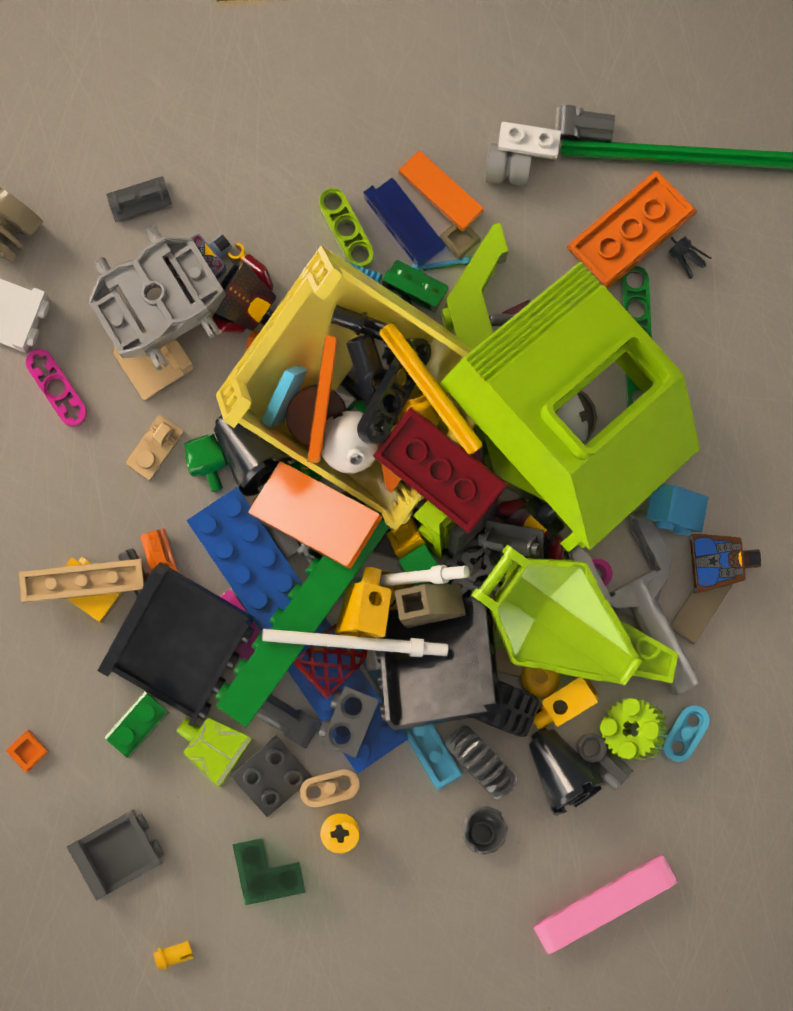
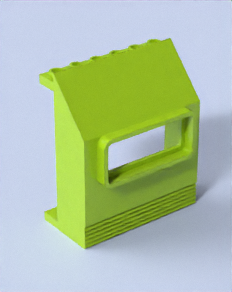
M583 262L576 264L463 357L439 383L446 395L450 394L573 531L560 543L568 553L577 545L581 549L585 546L589 550L594 548L700 450L684 374L604 285H600V281L596 280V276H593L592 272L588 271ZM613 362H616L644 394L590 442L584 445L556 412Z

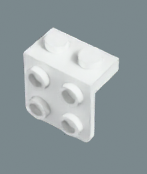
M0 279L1 344L25 353L28 352L30 346H34L39 334L37 327L40 319L46 317L50 307L49 297L44 291L34 287L31 291Z

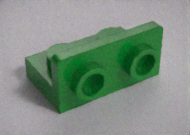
M395 260L390 270H387L382 280V286L400 296H408L412 302L436 313L448 290L446 284L399 260Z

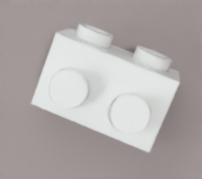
M502 122L498 149L556 160L561 131Z

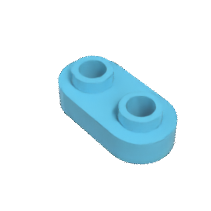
M692 705L685 707L680 712L669 730L668 736L664 739L666 743L662 745L664 747L663 752L669 760L682 762L691 757L709 727V715L704 708ZM690 715H695L698 718V724L694 727L688 724V717ZM675 741H680L683 745V749L678 753L672 749V744Z

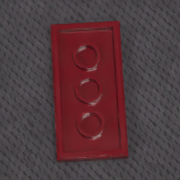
M413 407L408 409L373 455V457L468 533L474 530L509 485L472 454H468L461 445Z

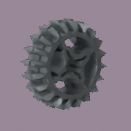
M463 725L458 730L456 729L445 742L446 748L494 799L500 800L503 796H507L517 784V777L469 726Z

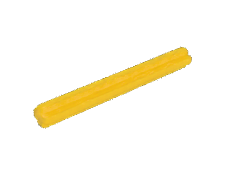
M389 323L379 331L380 336L468 454L475 453L482 447L480 439L395 324Z

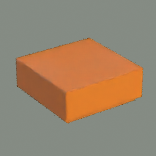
M27 730L5 750L26 773L49 753L47 748L30 730Z

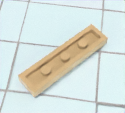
M141 559L18 572L22 603L139 591L144 586Z

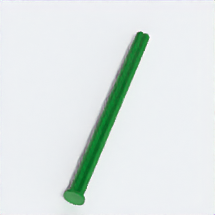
M567 139L562 140L560 150L561 155L566 157L793 169V152Z

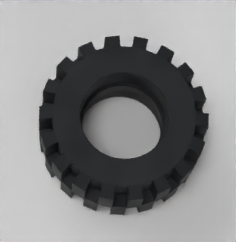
M499 680L502 713L473 718L515 736L527 737L541 702L536 696Z

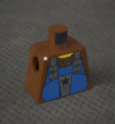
M692 534L689 536L694 594L742 582L746 578V568L761 567L760 550H743L740 537Z

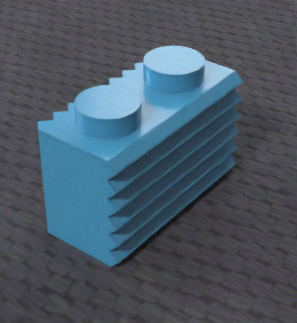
M662 484L649 497L650 502L648 503L649 508L647 509L648 514L646 517L657 522L656 528L673 531L677 535L689 537L692 532L702 533L709 497L676 485Z

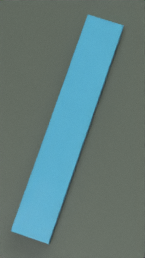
M355 649L356 652L362 653V649ZM364 660V662H363V665L365 666V668H366V660ZM367 670L384 699L383 692L380 691L378 686V674H381L382 670ZM434 724L401 729L437 790L463 776Z

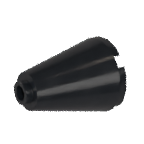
M222 415L215 421L214 433L243 496L249 497L259 494L260 491L257 488L267 483L280 461L291 466L288 461H292V458L288 454L238 423L233 428L224 422Z
M545 727L531 736L532 741L529 743V748L553 815L558 816L566 813L565 806L574 805L575 808L596 795L602 789L601 786L606 784L604 779L554 729L548 731Z

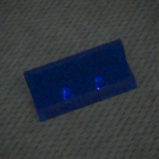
M390 178L377 189L372 185L363 192L366 203L418 268L445 249L444 242L393 178Z

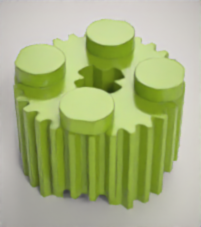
M628 698L622 699V702L617 701V706L612 705V710H607L608 715H604V719L600 724V731L603 734L602 738H606L604 743L609 745L608 749L613 750V754L627 760L640 761L647 760V757L654 758V754H659V749H664L662 745L666 742L663 739L668 736L665 734L668 731V728H665L667 724L665 719L667 717L662 715L663 711L659 710L658 706L644 700ZM633 724H639V728L636 729L639 732L637 736L631 734Z

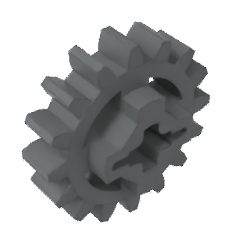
M481 534L478 535L476 540H471L456 555L448 549L446 555L451 559L445 560L443 563L447 567H457V565L468 566L470 571L469 577L464 578V580L453 579L451 585L461 586L463 596L467 592L470 593L471 597V589L481 587L474 586L473 584L485 581L494 569L489 555L493 557L496 564L502 557L500 555L501 551L485 550L483 546L479 545ZM469 549H480L474 553L467 552ZM480 558H483L480 569L471 577L473 565ZM502 577L498 583L499 585H503L505 577ZM496 586L492 593L496 595L499 587Z

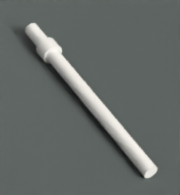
M446 565L432 566L429 570L384 574L381 577L380 586L387 587L425 582L445 584L449 580L468 578L470 571L468 566L447 567ZM362 577L354 578L350 584L362 582Z
M263 629L262 641L400 652L409 653L411 657H423V654L447 656L448 644L424 642V639L411 638L410 641L273 629Z

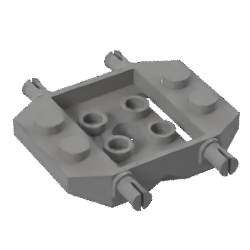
M152 226L151 229L156 237L153 236L148 228L145 233L152 244L145 247L133 260L110 268L106 258H99L104 269L98 260L95 261L94 266H96L100 276L88 302L122 358L150 356L156 369L162 370L163 367L158 359H160L165 368L168 366V362L160 351L166 344L199 324H202L209 338L215 337L210 327L213 328L216 335L220 334L221 331L212 317L226 296V293L192 238L162 237L157 226ZM165 257L169 258L194 299V303L191 304L164 261ZM120 286L144 326L145 333L142 332L116 288ZM152 288L162 289L160 297L156 300L147 299V294Z

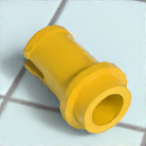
M188 940L165 949L158 947L159 951L153 952L158 970L164 968L167 971L169 966L194 959Z

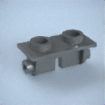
M163 176L106 194L115 222L172 205Z
M486 520V534L481 533L479 545L483 546L485 550L490 549L501 552L506 545H509L523 556L543 559L544 530Z

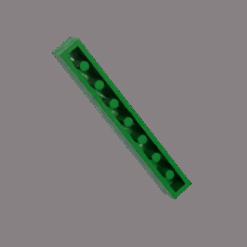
M381 519L351 569L326 556H323L321 560L315 557L305 571L309 575L303 585L297 582L288 594L287 598L291 600L285 610L279 607L270 619L269 623L273 625L271 629L315 633L390 526L386 525ZM261 632L251 646L255 652L250 659L247 660L243 657L234 669L233 673L237 675L231 685L225 682L216 694L215 698L219 700L216 707L247 728L306 645L262 641Z

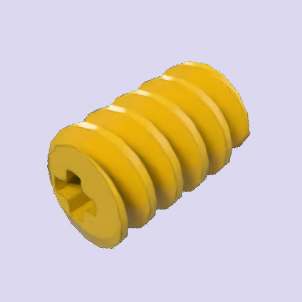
M336 813L324 821L320 837L328 850L334 853H345L356 846L359 840L360 829L352 816L346 813ZM339 824L342 825L344 830L349 831V834L344 836V841H338V837L331 834Z

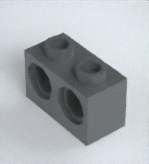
M344 686L342 692L336 690L330 705L331 708L335 709L331 721L325 719L318 736L323 738L321 744L356 758L379 700ZM349 698H358L362 702V710L358 715L352 716L345 712L344 704ZM339 726L347 727L350 730L351 737L346 744H337L333 740V731Z

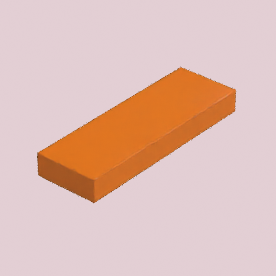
M420 150L399 169V175L462 232L484 212V208Z

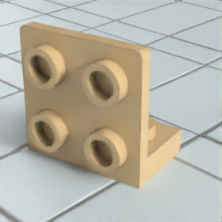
M176 339L160 349L168 362V366L165 368L160 359H158L163 367L162 370L156 369L150 356L122 358L116 348L112 350L113 355L143 400L149 399L194 370L192 362Z

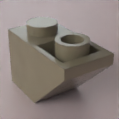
M423 584L394 591L399 619L406 628L466 615L460 585Z

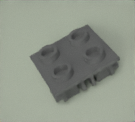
M277 735L230 774L233 780L266 817L270 816L299 791L304 781L312 777Z

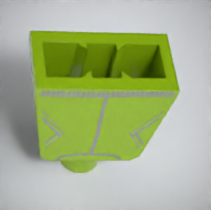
M186 717L176 733L190 742L183 753L215 785L221 787L253 741V738L211 718H207L201 727L196 723L190 726L188 724L190 719Z

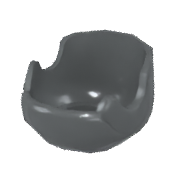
M489 806L471 811L465 817L461 827L462 838L466 846L472 852L482 855L496 852L505 843L508 826L502 817V813Z

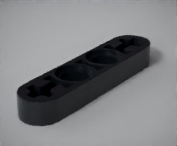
M423 338L406 339L412 349L414 346H417L416 352L418 357L426 366L431 357V347L428 341ZM396 356L358 423V436L365 443L380 444L385 441L416 385ZM400 369H403L406 373V382L403 386H400L397 382V373ZM386 395H389L392 399V408L388 412L382 406L383 398ZM371 424H375L373 427V429L376 431L375 435H372L373 430L370 428Z

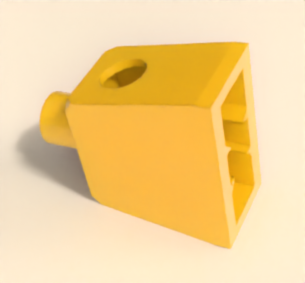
M365 567L362 582L350 584L347 587L335 633L345 636L369 638L385 637L392 592L391 589L380 586L382 570Z
M577 677L541 701L543 707L537 711L533 722L539 730L552 722L559 727L599 702L601 696L590 679ZM560 700L565 701L568 705V708L564 711H560L556 706V703Z

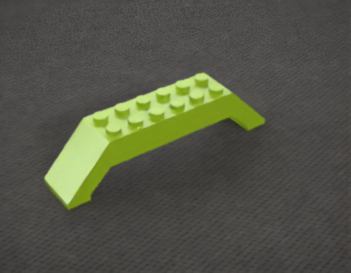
M501 222L492 225L447 297L445 308L442 309L441 319L443 326L472 350L493 334L483 292L498 264L506 262L509 252ZM478 425L474 426L475 434L482 442L484 454H482L483 464L509 484L506 489L527 500L535 497L544 504L546 501L500 449Z

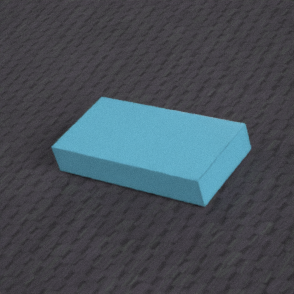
M297 365L284 371L264 413L262 423L271 428L284 422L288 404L299 391L307 374V369Z

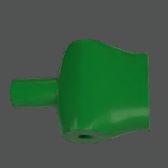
M214 433L185 442V458L191 476L206 475L212 492L222 489L223 486L217 471L228 465Z

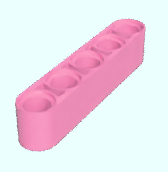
M663 854L534 925L533 928L547 954H551L677 884L678 880Z

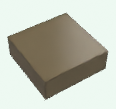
M454 224L439 236L441 242L457 259H461L481 241V238L470 226L462 232Z

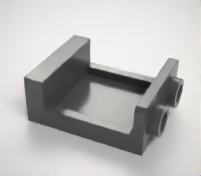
M134 809L67 846L96 901L163 863L160 857L164 855V852L156 839L150 840L145 831L150 827L141 812L136 814Z

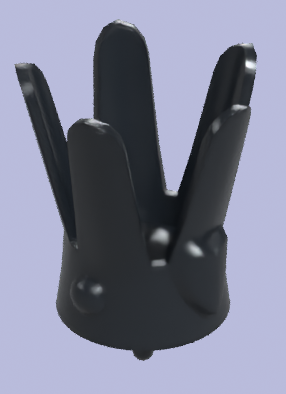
M686 236L678 242L673 237L670 238L675 245L668 252L673 258L678 260L688 278L692 279L693 273L684 255L702 268L706 267V262L694 250L712 259V257L691 244V240Z

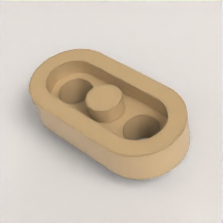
M337 770L311 777L304 781L300 788V797L304 804L309 807L318 808L353 798L359 791L360 781L358 776L351 770ZM346 778L350 781L351 786L348 790L340 789L339 781ZM313 786L321 789L320 797L312 798L309 791Z

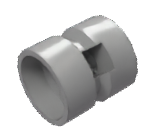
M490 143L485 182L502 184L508 178L510 184L527 187L531 155L501 151L498 149V144Z

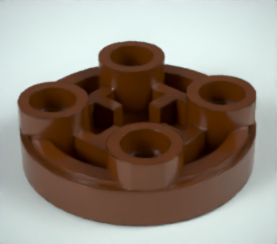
M317 384L298 391L291 399L286 411V423L290 433L297 441L306 446H309ZM332 389L330 391L326 420L331 417L334 420L337 417L343 416L342 412L347 411L341 396Z

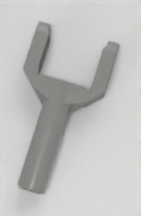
M639 510L629 516L630 531L651 569L650 572L609 593L588 553L584 552L577 545L569 553L565 550L564 557L565 560L586 562L598 582L597 585L614 611L631 616L639 631L679 653L673 683H666L673 695H680L697 686L700 680L658 603L661 589L668 579L673 560L652 520L647 519V513L644 510Z

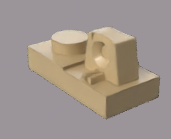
M159 414L125 464L151 481L185 432Z

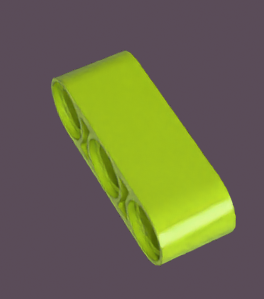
M331 187L324 190L319 198L320 211L345 260L369 269L373 264V248L345 194L338 188ZM329 198H337L341 205L336 210H329L324 203ZM343 224H350L354 227L355 231L351 236H343L338 232L339 227ZM357 250H364L369 257L365 262L358 263L352 259V254Z

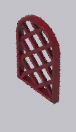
M337 624L331 626L327 630H324L323 634H327L333 629H336ZM310 645L293 664L327 699L360 668L367 657L368 650L362 649L361 653L355 652V649L351 648L350 651H342L339 647L333 650L327 649V646L314 648L315 645ZM309 652V661L301 660ZM313 652L323 653V663L314 662ZM327 653L337 654V664L328 663ZM341 655L351 656V665H342ZM355 656L362 657L359 663L356 665ZM303 665L310 666V672ZM314 666L324 667V677L315 676ZM328 668L338 669V678H329ZM342 669L351 670L343 678ZM318 681H324L325 688ZM329 682L338 683V684L330 691V689H329Z

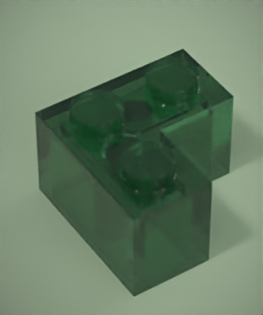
M264 837L232 844L245 905L306 893L301 862L296 861L270 867Z

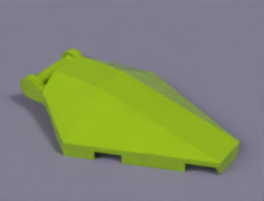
M506 545L502 551L504 555L479 589L476 588L471 596L490 608L510 661L515 665L535 669L541 668L560 674L626 685L640 666L642 660H640L632 646L628 634L609 601L605 599L597 585L598 582L587 563L575 560L525 558L512 547ZM515 561L519 565H517L510 573L508 578L505 580L503 585L496 593L493 600L489 597L490 594L495 589L497 584L500 582L502 577L505 575L507 570L510 568L512 563Z

